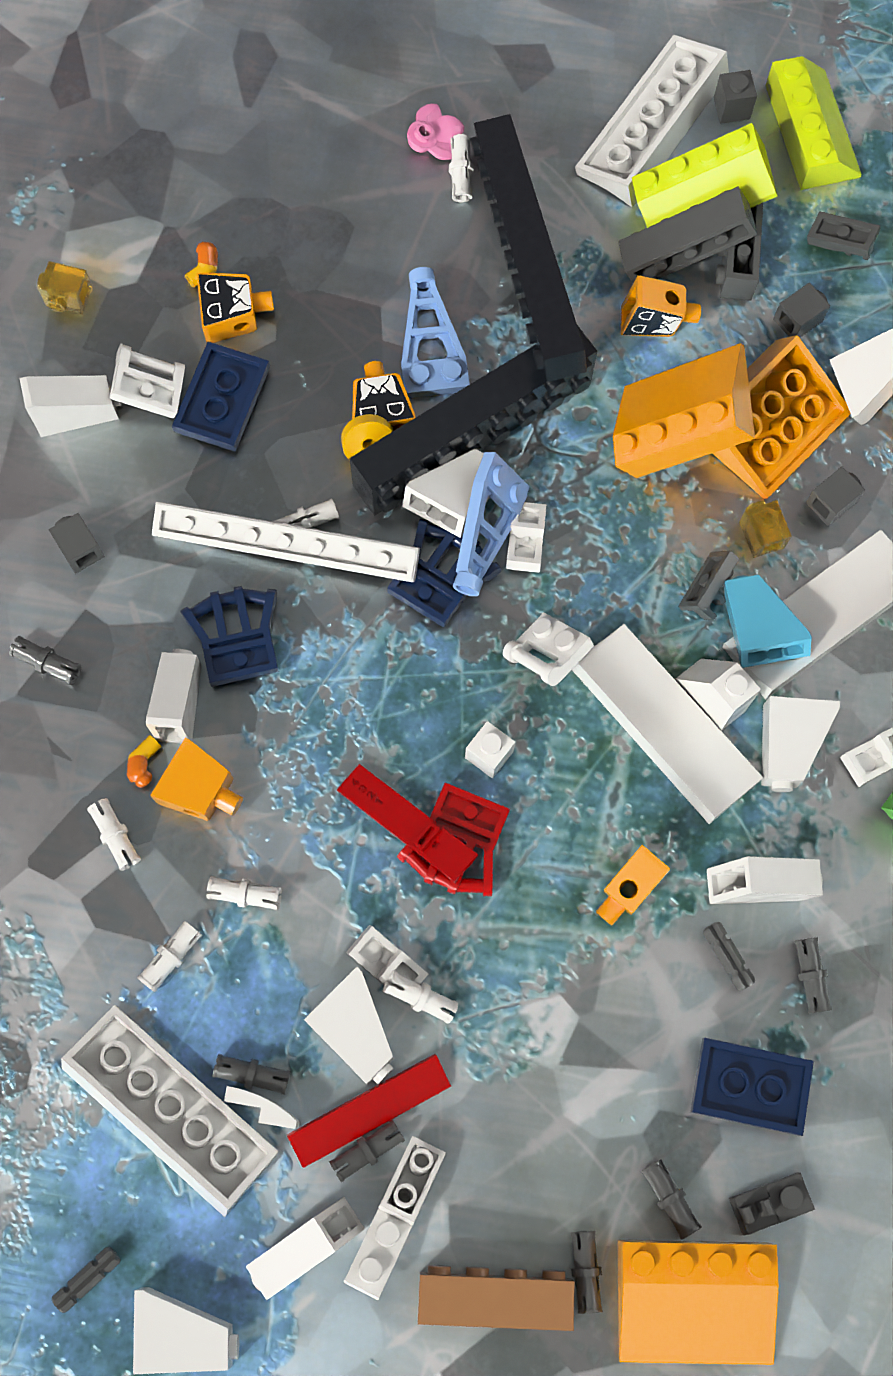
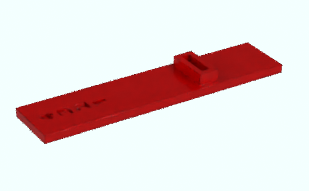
M361 764L352 771L337 789L341 795L454 883L458 881L478 857L475 851Z
M433 1054L287 1134V1137L302 1167L305 1168L451 1087V1084L437 1055Z

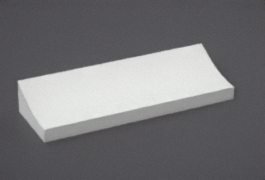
M673 35L575 166L577 176L601 186L633 207L637 200L632 177L667 161L714 96L719 75L729 73L727 51Z
M879 530L783 600L784 604L810 632L812 637L811 654L807 657L743 668L761 688L760 694L765 700L893 606V542L882 530ZM732 637L724 643L723 649L734 662H738L740 665L735 640Z
M625 624L595 645L572 669L708 824H711L763 779L761 774Z
M116 1005L61 1058L62 1069L224 1217L227 1216L279 1152Z

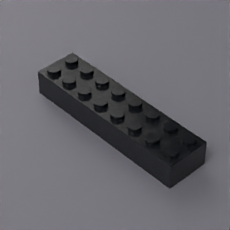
M578 326L585 348L586 373L547 382L544 370H537L533 356V349H537L535 344L350 457L353 487L375 516L382 511L387 513L397 507L400 500L404 498L405 488L409 481L473 449L482 452L483 448L492 443H501L517 427L530 425L537 418L538 414L546 409L549 411L554 410L563 403L564 398L572 393L579 394L586 390L591 384L597 350Z

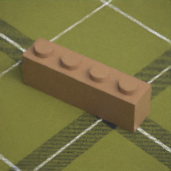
M428 1265V1272H420L418 1324L574 1331L575 1281L565 1278V1271L543 1270L542 1277H527L526 1269L507 1268L504 1269V1276L489 1275V1268L466 1267V1274L451 1273V1266Z

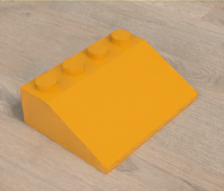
M798 335L775 340L747 368L755 439L712 453L763 499H768L851 414L846 401Z
M739 343L624 386L613 433L615 466L633 477L639 478L755 439L744 345Z
M618 1240L619 1362L774 1365L779 1287L777 1245L768 1242Z

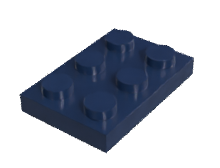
M207 342L172 424L173 431L236 452L270 369L269 361Z
M702 1038L690 1112L803 1136L814 1061Z

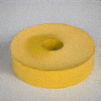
M373 414L361 415L349 421L341 434L345 456L349 459L393 432L391 424L385 418ZM366 439H373L371 442H364Z

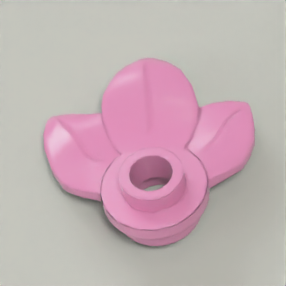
M427 104L417 111L416 122H413L408 128V144L416 152L424 153L429 151L437 159L451 160L450 138H453L454 135L462 134L465 127L456 117L450 115L442 116L438 104Z

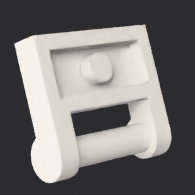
M120 344L116 355V366L109 399L174 418L178 411L185 364L176 361L171 364L131 351L130 346ZM132 364L162 375L169 376V380L140 370L128 367V365Z
M543 612L516 641H509L505 645L503 657L512 663L522 664L539 674L545 683L555 686L560 683L594 645L590 637ZM533 648L556 662L546 663L530 654L529 651Z

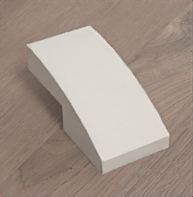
M524 502L520 515L518 514L512 521L506 569L540 572L546 504Z
M893 727L840 757L858 787L893 769Z
M371 925L363 931L346 952L383 985L387 981L400 987L388 978L393 970L418 984H421L428 975L409 956L395 947Z
M227 1086L224 1101L261 1108L258 1123L292 1129L299 1128L300 1122L291 1113L273 1101L252 1092Z

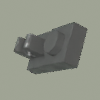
M819 211L807 235V242L809 245L837 252H845L848 256L852 254L862 256L864 260H868L874 249V242L880 232V225Z
M732 551L710 552L678 607L682 611H694L704 620L716 619L717 615L711 611L710 604L724 605L726 602L725 598L718 591L721 586H724V581L730 580L733 576V569L739 558Z
M799 1172L729 1198L743 1236L815 1210L803 1177Z

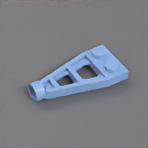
M429 267L415 268L409 273L411 295L401 360L402 379L409 398L457 393L470 385L465 353L437 290L434 270ZM434 309L439 326L418 328V311ZM439 338L444 344L447 357L444 359L420 361L417 356L420 341Z
M484 452L473 482L456 568L457 576L453 588L468 596L479 595L483 585L482 578L511 531L512 521L518 514L520 515L530 487L496 452ZM488 496L501 508V514L493 527L484 519V510ZM479 532L488 540L480 555L475 552Z

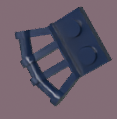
M420 518L413 545L420 548L415 582L393 579L387 587V593L444 628L467 595L453 588L457 576L458 559L447 575L436 569V567L450 547L454 545L459 549L461 548L463 535L459 538L437 525L428 524V520ZM425 537L442 540L427 562L420 559ZM477 540L475 552L480 555L483 549L480 546L481 542ZM497 562L491 563L482 578L483 583L495 578L502 571Z
M242 586L233 587L234 591L219 594V591L210 592L209 597L190 609L185 607L180 610L183 618L202 644L211 687L279 672L270 632L273 612L276 607L277 590L267 589V592L243 589ZM246 603L264 605L260 628L251 630ZM237 604L242 632L228 635L223 607ZM213 610L219 637L210 639L197 620Z

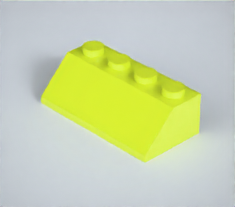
M803 56L772 62L765 87L800 190L860 178L862 174L826 71Z
M753 123L632 177L637 204L647 228L739 186L749 202L750 208L778 196L765 145Z

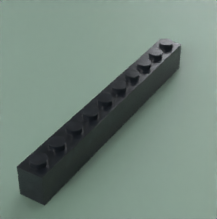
M511 114L475 122V137L470 138L474 157L480 156V159H477L480 178H487V181L483 182L487 201L493 200L494 202L490 204L494 224L500 223L501 225L497 227V234L500 246H507L508 249L504 251L507 269H514L515 274L511 275V281L515 295L521 293L522 296L521 299H518L522 319L528 318L529 323L525 324L529 344L536 343L537 349H533L537 370H544L547 382L586 373L585 348Z

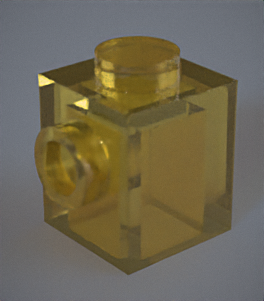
M49 261L45 272L39 275L37 289L45 305L57 312H64L66 310L83 314L92 284L86 270Z
M777 500L769 503L758 501L749 505L739 522L753 558L785 549L792 537Z

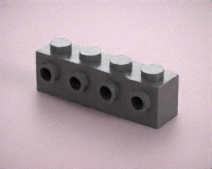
M739 186L703 203L694 205L679 214L663 219L642 231L635 232L629 237L618 241L625 273L634 283L637 275L660 279L758 234L750 204Z
M763 203L751 208L758 235L717 253V256H722V265H717L715 284L720 285V298L752 300L759 281Z

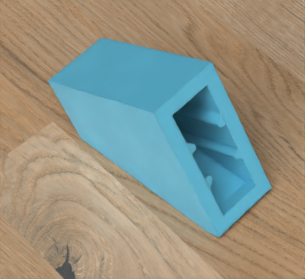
M741 575L732 580L724 581L725 603L742 668L810 656L812 642L810 632L759 575Z

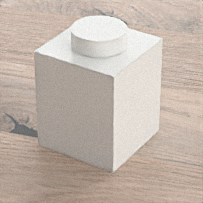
M487 721L466 747L465 759L493 779L514 752L515 741Z

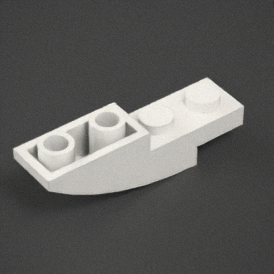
M412 1136L344 1280L345 1284L379 1300L446 1152Z

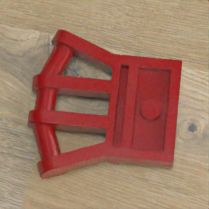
M444 783L431 813V819L456 838L465 842L473 851L475 847L484 850L483 879L462 878V875L454 883L407 845L398 853L397 858L402 863L407 862L424 878L425 883L430 885L437 883L448 888L447 892L455 895L456 892L483 893V896L492 897L493 851L510 809Z

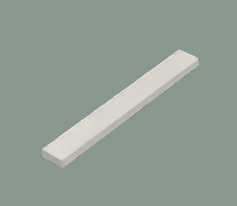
M156 502L153 536L408 582H415L420 554L419 547L165 502Z

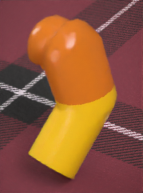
M201 242L197 245L198 265L185 274L186 280L193 288L198 286L197 273H216L218 251L211 242Z
M151 735L141 742L128 757L127 777L130 782H135L136 786L140 788L147 786L151 782L152 774L147 770L148 760L162 747Z

